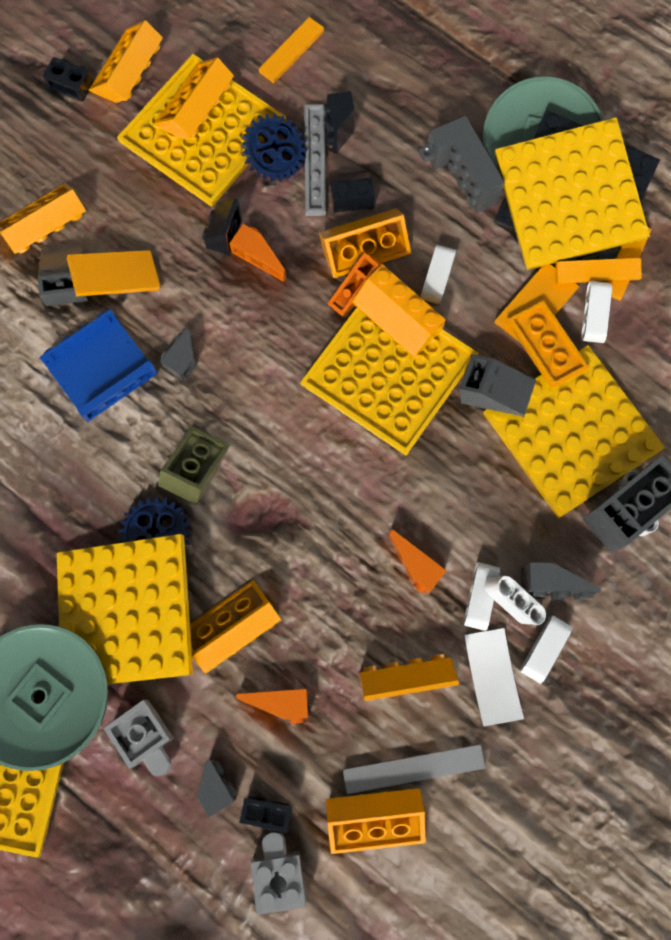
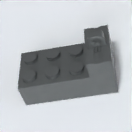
M463 116L429 131L427 144L419 149L423 162L430 161L434 170L448 165L450 173L454 174L457 179L459 189L464 191L467 196L468 205L473 207L476 213L498 204L505 182L468 118Z
M661 455L582 518L611 553L630 544L671 509L670 462Z

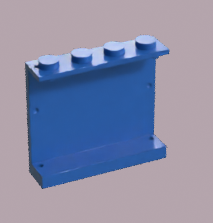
M111 309L100 313L95 320L82 325L79 331L73 335L66 336L62 339L61 343L47 349L39 357L87 423L158 374L150 360H147Z

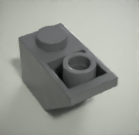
M187 328L183 333H179L176 336L174 344L170 349H166L163 352L160 360L163 368L182 382L187 379L196 367L193 338L190 330Z
M213 758L205 762L197 793V798L208 817L236 800L234 795L237 794L232 783L225 781L222 775L225 771L218 760L214 761Z

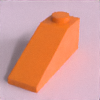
M242 224L230 242L231 252L284 282L286 280L285 269L261 233L253 226L248 227Z
M364 252L327 304L344 317L355 306L352 301L366 280L382 263L374 256Z
M392 529L388 537L410 581L414 583L412 587L421 594H424V592L429 594L447 570Z
M307 689L236 694V699L284 720L290 719V724L304 723V718H309Z

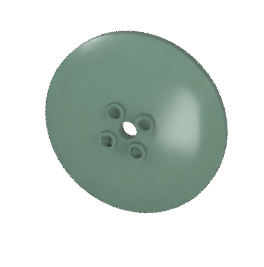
M534 77L520 81L506 89L491 106L484 123L483 146L499 172L494 154L495 149L533 140L547 110L586 126L604 121L597 104L583 89L567 80L555 77Z
M38 624L20 627L0 637V764L21 771L44 770L61 765L80 753L90 743L102 724L108 702L106 672L96 651L77 634L53 625ZM38 690H42L45 693V699L40 704L34 700V694Z

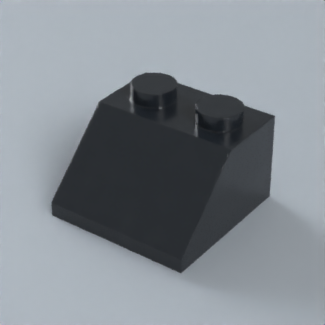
M368 170L328 175L334 213L374 208L375 194L372 177Z
M238 198L218 202L215 210L211 211L209 216L210 224L208 228L204 229L202 236L206 249L230 255V242L238 232L243 220Z

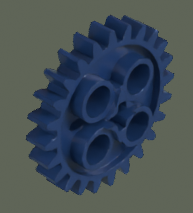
M275 113L271 119L266 114L264 120L260 116H258L256 122L252 120L250 127L245 129L247 134H243L241 138L245 142L240 145L241 148L246 149L242 152L241 156L248 157L244 163H251L252 165L249 171L256 169V177L263 174V181H265L269 176L272 183L276 177L279 182H282L284 177L288 180L291 174L295 175L297 169L303 166L300 162L306 159L301 154L307 151V149L301 147L306 141L299 139L303 133H296L298 126L291 127L292 120L290 119L286 123L284 122V116L278 120ZM277 133L283 134L285 140L279 139ZM257 136H262L266 143H260ZM282 153H286L290 160H285L282 157ZM262 157H268L271 161V164L265 163Z
M147 497L146 504L139 500L138 508L130 506L133 511L132 514L124 513L128 518L127 521H120L125 526L124 529L118 530L119 533L124 535V537L118 539L121 543L154 538L151 532H155V528H157L160 533H157L155 538L182 534L184 535L185 545H190L186 537L192 536V533L186 531V529L192 526L190 523H184L189 517L187 514L181 515L184 510L182 507L176 509V502H172L169 505L167 498L162 503L159 497H156L154 502ZM155 514H158L157 523L155 526ZM150 517V522L147 526H140L142 518ZM165 518H172V524L169 527L162 526Z

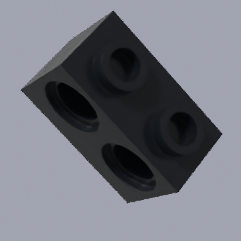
M56 57L52 58L43 74L49 89L80 101L85 100L93 83L87 68L71 64L65 59H58Z
M247 795L244 798L239 823L287 833L293 804Z

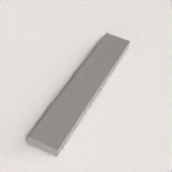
M304 104L305 149H307L305 152L306 216H326L324 105Z
M481 744L347 768L343 769L346 792L351 794L486 768Z

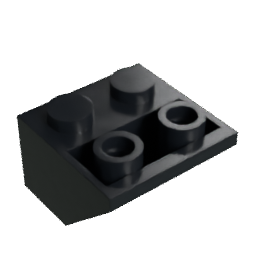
M351 91L327 94V103L323 104L325 114L324 125L328 131L327 143L328 146H332L333 154L342 148L354 132V104Z

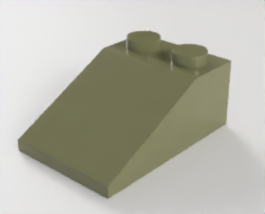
M192 426L161 469L158 486L197 505L207 491L230 445Z

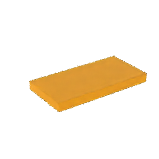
M151 250L70 254L67 256L76 297L159 291L160 289Z
M551 264L542 266L497 317L494 323L520 343L506 322L507 318L542 300L546 302L553 314L556 315L580 286L576 283L556 284V268Z
M544 300L507 318L506 322L551 390L589 370L590 367Z

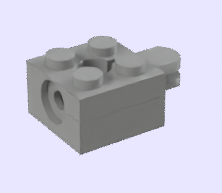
M142 700L103 728L129 769L144 762L150 773L154 776H161L170 770L172 761L163 746L174 738L149 700Z
M279 831L268 832L262 841L263 856L253 858L251 861L256 913L260 915L304 908L307 901L300 851L287 853L284 835Z

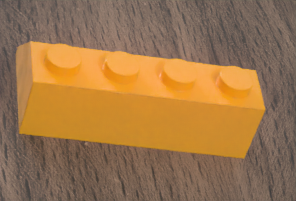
M146 20L126 28L89 88V91L115 103L127 101L133 93L131 91L132 88L140 82L142 78L141 73L151 64L150 58L160 49L159 43L163 37Z
M218 57L197 63L154 124L180 139L193 138L199 130V125L209 117L208 112L219 103V97L222 92H225L230 87V81L234 75Z
M64 183L0 221V233L14 254L18 252L21 254L27 251L32 243L44 241L48 237L47 234L52 231L58 232L65 228L67 222L79 220L83 216L82 213L86 212L74 190Z
M397 208L319 232L323 252L333 278L349 274L364 252L374 256L381 263L411 254L404 214Z
M383 264L366 280L352 301L359 310L413 358L443 330L446 321Z
M254 580L190 623L192 658L205 674L281 621Z
M444 654L431 656V661L422 662V658L408 660V665L400 666L399 662L387 663L384 669L377 670V665L363 667L364 672L359 673L363 701L459 685L451 657L445 658Z
M420 788L325 799L331 854L426 843L425 812Z

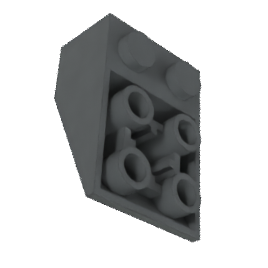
M83 243L41 248L38 289L39 297L46 306L88 301V296L76 297L67 262V256L70 254H84Z
M472 354L459 389L461 404L525 417L536 380L494 358Z
M530 562L521 568L522 588L535 600L551 596V600H565V598L572 596L576 601H586L588 598H594L595 594L601 592V588L555 563Z

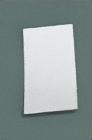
M501 628L464 635L483 727L524 719L511 666L505 629Z

